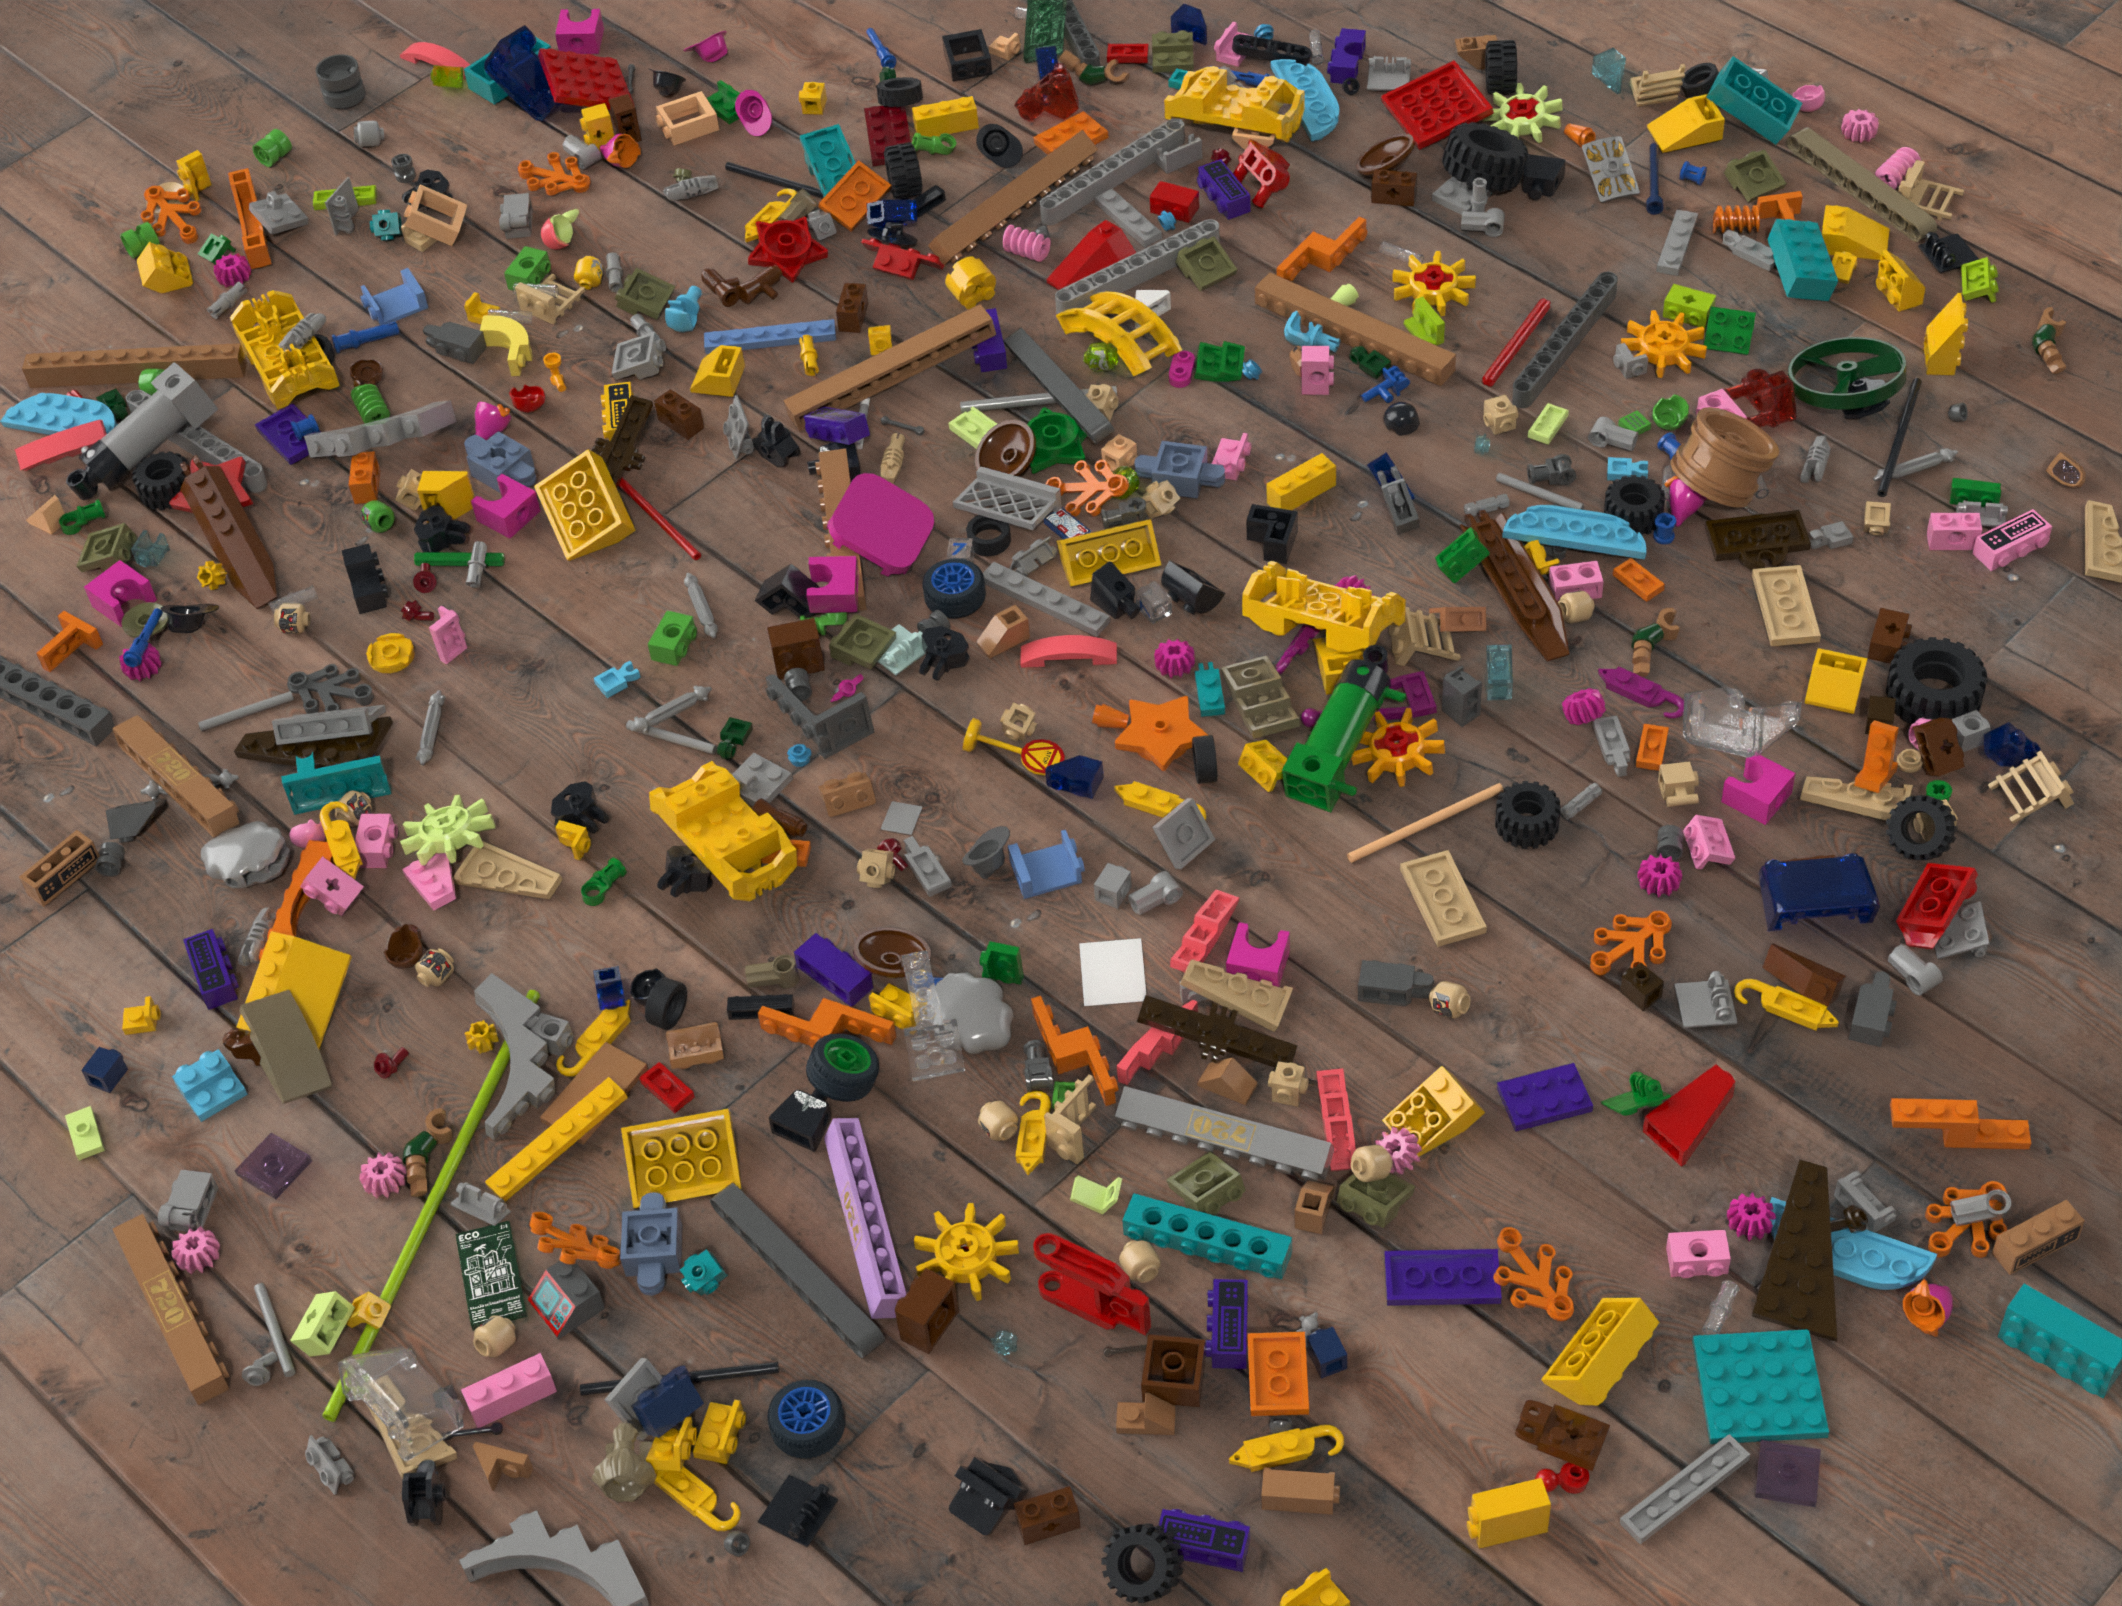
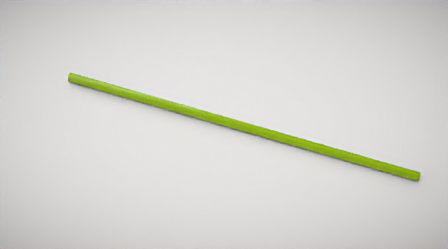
M529 990L526 998L537 1004L540 994L535 990ZM505 1040L379 1297L392 1305L510 1060L509 1048ZM366 1324L322 1415L324 1419L331 1422L336 1421L379 1329Z

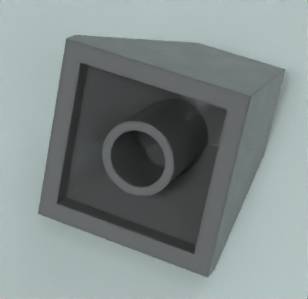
M166 799L120 805L105 810L110 839L118 838L119 843L133 841L134 836L142 833L164 807Z

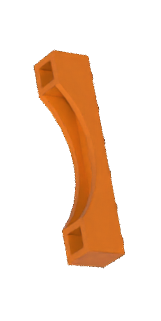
M249 168L229 172L230 185L242 229V241L250 268L255 269L272 265L264 227L249 211V203L258 201Z
M309 840L306 848L302 850L300 863L297 869L293 871L290 887L285 890L284 901L281 908L276 912V920L273 927L268 931L267 941L271 931L296 937L300 914L311 899L304 893V889L300 887L322 856L335 865L328 842ZM265 947L260 950L259 962L262 958Z

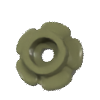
M676 168L675 174L672 175L676 178V182L693 178L691 177L692 171L688 169Z

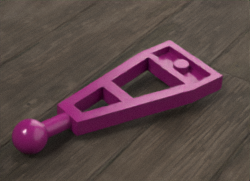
M1424 671L1390 679V689L1397 690L1402 688L1403 693L1406 694L1408 707L1380 708L1378 710L1386 720L1402 719L1406 708H1411L1413 718L1437 713V706ZM1314 708L1304 710L1301 714L1303 725L1313 728L1323 710L1317 711ZM1375 714L1371 721H1376Z

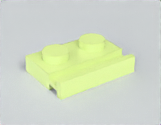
M971 407V411L968 413L965 411L950 421L949 429L977 449L983 436L997 423L975 407Z

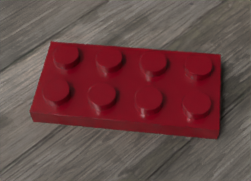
M872 106L864 108L873 167L885 165V147L911 142L905 106Z

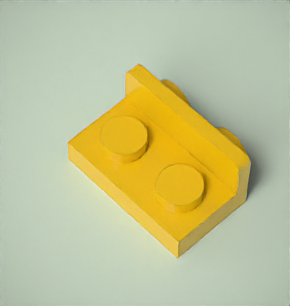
M196 150L176 162L179 168L177 174L183 181V187L188 190L193 200L199 201L198 192L211 186V181L203 156Z
M1261 740L1245 744L1238 765L1267 792H1271L1277 780L1283 779L1282 769L1287 758L1269 741Z
M890 983L887 984L879 995L873 992L869 995L871 1011L876 1016L893 1021L894 1025L900 1029H906L914 1033L928 1016L926 1013L927 1003Z
M734 1400L732 1406L713 1402L709 1403L693 1450L694 1458L724 1464L728 1463L730 1455L734 1454L737 1449L739 1428L743 1429L746 1422V1412L743 1411L740 1400Z
M692 1417L685 1418L680 1431L671 1428L660 1438L655 1437L646 1457V1462L650 1463L654 1470L681 1471L685 1460H689L691 1445H695L697 1439V1429L692 1427Z
M1325 1568L1321 1572L1316 1571L1310 1574L1304 1584L1296 1590L1290 1589L1281 1598L1280 1606H1350V1601L1331 1580V1572Z

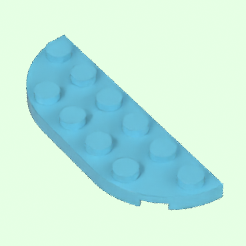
M1280 59L1271 61V69L1278 79L1286 80L1297 89L1305 91V110L1301 124L1311 141L1323 139L1338 124L1339 104L1322 73L1310 64L1304 66L1296 63V60Z
M39 393L19 402L14 407H10L0 421L7 428L48 435L96 420H103L107 434L118 425L112 411L102 402L54 393Z
M1536 505L1527 507L1525 512L1518 515L1516 513L1512 515L1506 522L1502 538L1527 542L1539 540L1540 544L1644 560L1646 557V543L1640 532L1637 534L1631 529L1629 522L1606 513L1554 505Z
M1771 1197L1770 1203L1773 1204V1210L1771 1211L1776 1215V1219H1770L1773 1225L1771 1234L1775 1240L1786 1202ZM1849 1229L1831 1232L1834 1276L1866 1287L1892 1290L1910 1286L1926 1276L1936 1261V1253L1869 1230L1856 1234L1851 1233Z

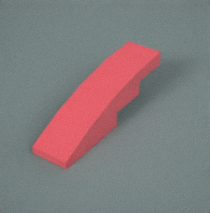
M103 420L75 426L15 449L20 470L28 471L43 463L51 464L66 456L74 457L81 454V449L84 446L90 448L107 434Z
M1217 889L1195 914L1194 924L1183 936L1182 946L1171 958V968L1185 972L1191 960L1202 963L1205 961L1239 902V897Z
M1191 1000L1181 1006L1198 1012V1003L1195 1000ZM1152 1027L1131 1047L1117 1065L1118 1082L1128 1085L1140 1066L1150 1070L1163 1051L1173 1055L1184 1038Z
M1342 1068L1316 1071L1325 1140L1331 1142L1335 1148L1330 1163L1331 1172L1352 1170L1351 1158L1356 1150L1344 1070Z

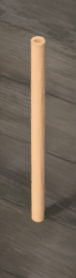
M1500 783L1493 785L1348 853V860L1353 863L1500 794V792H1504V789Z

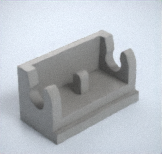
M1192 133L1188 136V144L1179 146L1170 152H1163V155L1162 148H1158L1156 150V164L1168 174L1202 159V140L1197 137L1194 141V134Z
M1854 1171L1843 1179L1837 1180L1834 1196L1845 1208L1855 1205L1864 1210L1868 1218L1866 1230L1876 1233L1895 1221L1896 1215L1894 1212L1896 1210L1892 1206L1886 1208L1867 1189L1859 1178L1862 1176L1859 1171Z

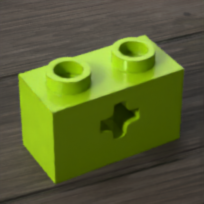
M1673 284L1664 300L1663 317L1675 320L1681 312L1685 314L1684 323L1706 328L1711 306L1715 307L1716 295Z

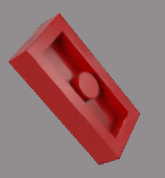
M1108 44L1107 63L1114 59L1118 60V64L1148 63L1149 44Z
M660 1062L639 1077L640 1083L674 1114L695 1098L694 1092Z

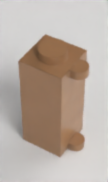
M1264 1467L1261 1495L1262 1510L1333 1515L1334 1503L1339 1504L1340 1486L1335 1485V1472L1272 1470Z

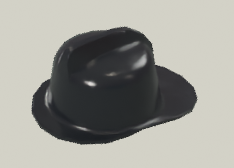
M649 69L653 71V86L659 90L662 96L678 93L682 83L686 81L684 77L677 74Z
M988 124L983 126L976 136V144L980 152L996 165L1010 168L1021 160L1023 155L1021 142L1004 127L998 124Z
M215 604L166 605L161 607V611L167 613L169 631L175 633H193L202 626L205 614L219 609V606Z

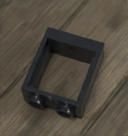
M982 29L942 36L943 51L953 82L992 75L991 57ZM981 51L983 55L960 61L954 60L955 55Z

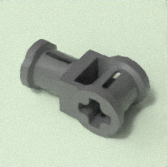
M1560 454L1554 458L1545 459V464L1533 466L1528 464L1527 476L1529 484L1548 480L1549 485L1571 484L1576 479V472L1571 468V457L1566 454Z
M1139 497L1118 503L1119 508L1100 510L1104 529L1115 525L1138 522L1137 516H1139L1140 521L1148 520V516L1145 514L1146 502Z
M1031 1040L1023 1047L1024 1053L1027 1055V1060H1025L1026 1069H1024L1027 1093L1031 1092L1032 1089L1040 1088L1053 1090L1052 1070L1049 1065V1057L1045 1055L1047 1044L1041 1040Z

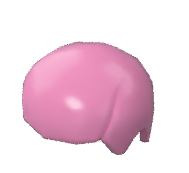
M1804 85L1792 94L1794 98L1803 103L1800 108L1802 112L1816 111L1825 101V91L1822 85L1818 87Z
M312 819L305 824L293 827L289 833L291 842L300 848H306L309 840L324 842L326 840L321 821L319 824H316Z

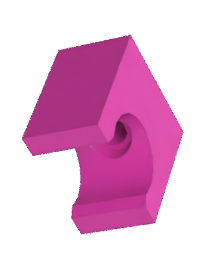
M562 9L555 32L558 50L564 52L572 51L578 54H599L604 32L600 9H593L591 16L581 22L570 21L568 9Z
M501 474L497 477L501 499L487 501L476 496L471 500L476 521L510 539L541 511L534 490Z
M856 556L809 557L808 564L811 580L813 582L829 583L824 587H811L807 589L810 613L857 612L859 570Z
M121 560L84 586L92 607L120 627H122V619L124 617L121 608L123 603L132 599H141L146 603L157 601L150 581Z
M1751 750L1746 756L1743 776L1753 782L1744 783L1729 776L1724 782L1721 802L1766 825L1792 794L1796 773Z
M1239 922L1226 961V973L1233 975L1237 972L1247 975L1248 979L1259 982L1263 979L1272 982L1273 986L1280 987L1290 953V932L1280 930L1278 939L1272 946L1255 948L1249 944L1248 924Z

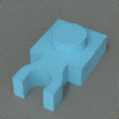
M1608 457L1607 480H1620L1622 476L1631 477V475H1636V477H1641L1642 475L1646 476L1647 479L1648 461L1632 463V458Z
M628 661L619 670L613 667L594 677V682L600 691L609 698L627 688V682L635 681L641 677L637 668L634 670L632 662Z

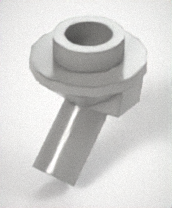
M272 1351L255 1360L253 1365L244 1368L242 1378L252 1386H260L267 1383L271 1376L266 1367L278 1361L276 1353Z

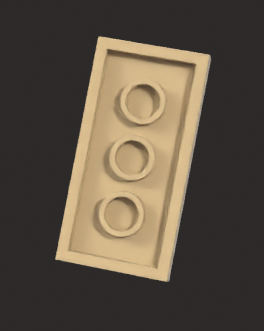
M1801 565L1753 569L1752 578L1770 645L1782 646L1820 642L1821 634Z
M1449 850L1400 863V871L1437 947L1486 933L1487 926Z

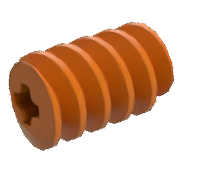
M1730 205L1725 207L1724 212L1722 206H1717L1713 214V233H1716L1718 227H1720L1722 233H1725L1727 227L1732 231L1735 230V227H1738L1740 233L1743 232L1744 227H1747L1748 233H1751L1753 227H1756L1757 233L1759 232L1760 213L1757 205H1753L1751 211L1748 205H1744L1742 211L1739 205H1736L1733 212Z

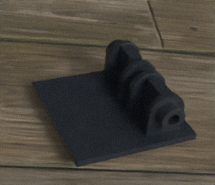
M1929 232L1925 236V243L1918 245L1919 249L1940 274L1960 268L1962 264L1979 260L1958 233L1939 239L1937 233Z
M788 1475L758 1520V1523L808 1548L837 1504L838 1499L828 1494L829 1488L824 1484L813 1487Z

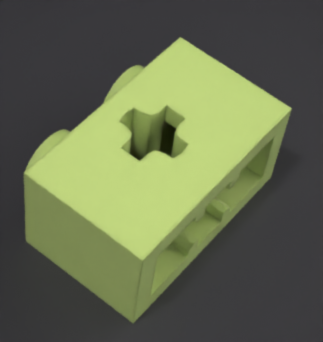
M336 1291L316 1294L290 1341L310 1357L330 1354L355 1307Z

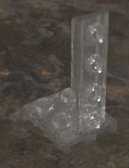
M927 950L901 955L916 1023L915 1027L903 1029L912 1080L918 1081L964 1072L965 1068L957 1020L943 1021Z

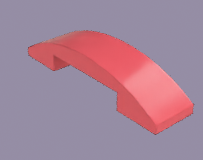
M427 42L413 43L400 54L401 59L414 64L422 60L445 69L446 76L461 82L466 78L464 69L470 65L454 52Z
M1083 635L1043 638L1021 646L1020 665L1021 668L1045 667V660L1092 659L1093 665L1117 664V643L1103 638Z

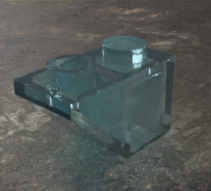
M1614 48L1593 56L1592 74L1617 95L1622 90L1626 58Z
M1511 644L1486 646L1485 686L1487 700L1512 699L1513 669Z

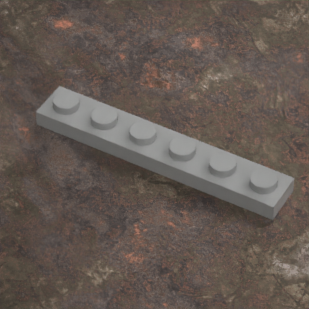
M993 562L983 572L985 585L1095 637H1098L1110 623L1109 615L996 562Z

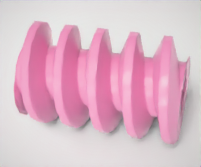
M1901 147L1876 170L1875 176L1895 190L1900 186L1902 180L1905 181L1908 168H1912L1916 160L1921 161V158L1912 148Z
M1009 225L1006 228L1003 236V248L1006 252H1012L1015 255L1027 257L1030 260L1034 259L1036 262H1042L1048 256L1051 244L1050 238L1047 237L1044 240L1043 234H1038L1037 236V233L1034 231L1029 233V230L1024 229L1022 231L1021 227L1015 228L1013 225Z

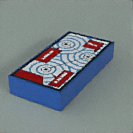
M1063 507L1058 512L1053 511L1044 518V524L1062 539L1091 533L1086 526Z

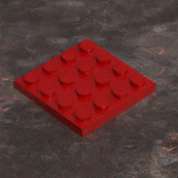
M552 48L539 49L538 57L555 103L584 107L605 103L607 109L610 110L609 99L628 94L632 101L617 59L598 57L592 54H578L572 51H557Z
M1455 60L1381 96L1382 103L1406 134L1413 136L1415 145L1419 150L1449 136L1451 130L1457 125L1478 122L1494 114L1493 107Z

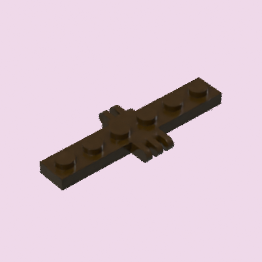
M631 395L611 441L596 438V445L592 447V452L603 458L616 488L621 481L624 471H631L632 468L641 470L642 463L646 459L635 446L653 407L651 400Z
M1145 995L1137 1022L1200 1043L1199 1048L1204 1049L1201 1059L1206 1060L1210 1051L1214 1053L1211 1060L1213 1063H1217L1219 1055L1224 1056L1225 1052L1274 1068L1277 1067L1278 1061L1293 1063L1298 1045L1235 1025L1238 1014L1237 1010L1233 1009L1229 1018L1226 1017L1228 1007L1223 1006L1221 1013L1217 1014L1218 1004L1213 1003L1209 1016Z

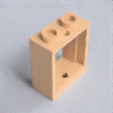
M702 91L656 106L658 114L655 116L656 123L659 128L662 127L665 138L670 139L673 145L719 130L717 114ZM696 112H699V114L701 115L673 125V123L671 122L672 120Z
M420 184L417 192L412 191L408 200L411 205L408 204L405 210L404 217H407L404 226L452 246L460 231L467 204ZM419 203L452 217L450 225L417 211Z

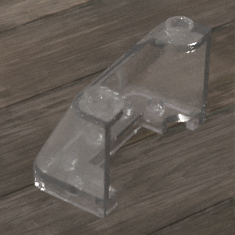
M1721 687L1685 693L1683 735L1685 740L1693 745L1743 757H1756L1799 722L1802 703L1785 701L1781 705L1763 708L1757 706L1750 707L1749 711L1744 710V696L1736 688Z
M403 1346L371 1351L351 1355L338 1362L343 1394L350 1402L362 1399L387 1426L388 1436L391 1439L399 1440L401 1448L397 1452L405 1462L464 1427L462 1416L464 1408L458 1399L453 1400L417 1362L410 1348L405 1349Z

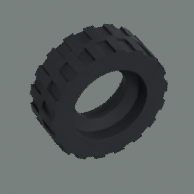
M891 78L883 80L876 85L878 103L883 106H908L920 102L923 98L921 80L917 78Z

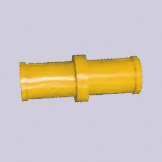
M803 335V339L799 338L801 346L800 358L804 362L805 374L815 376V373L818 374L819 372L817 366L818 354L816 349H814L813 337Z

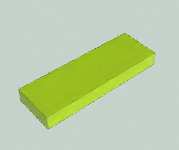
M376 185L353 187L358 206L377 203ZM336 189L314 191V210L327 209L325 202Z

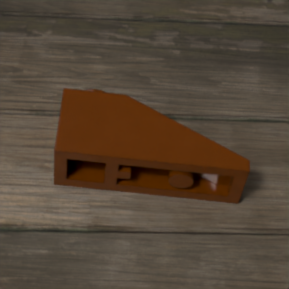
M1774 943L1771 944L1762 967L1801 995L1827 1007L1837 1000L1846 978L1845 975Z

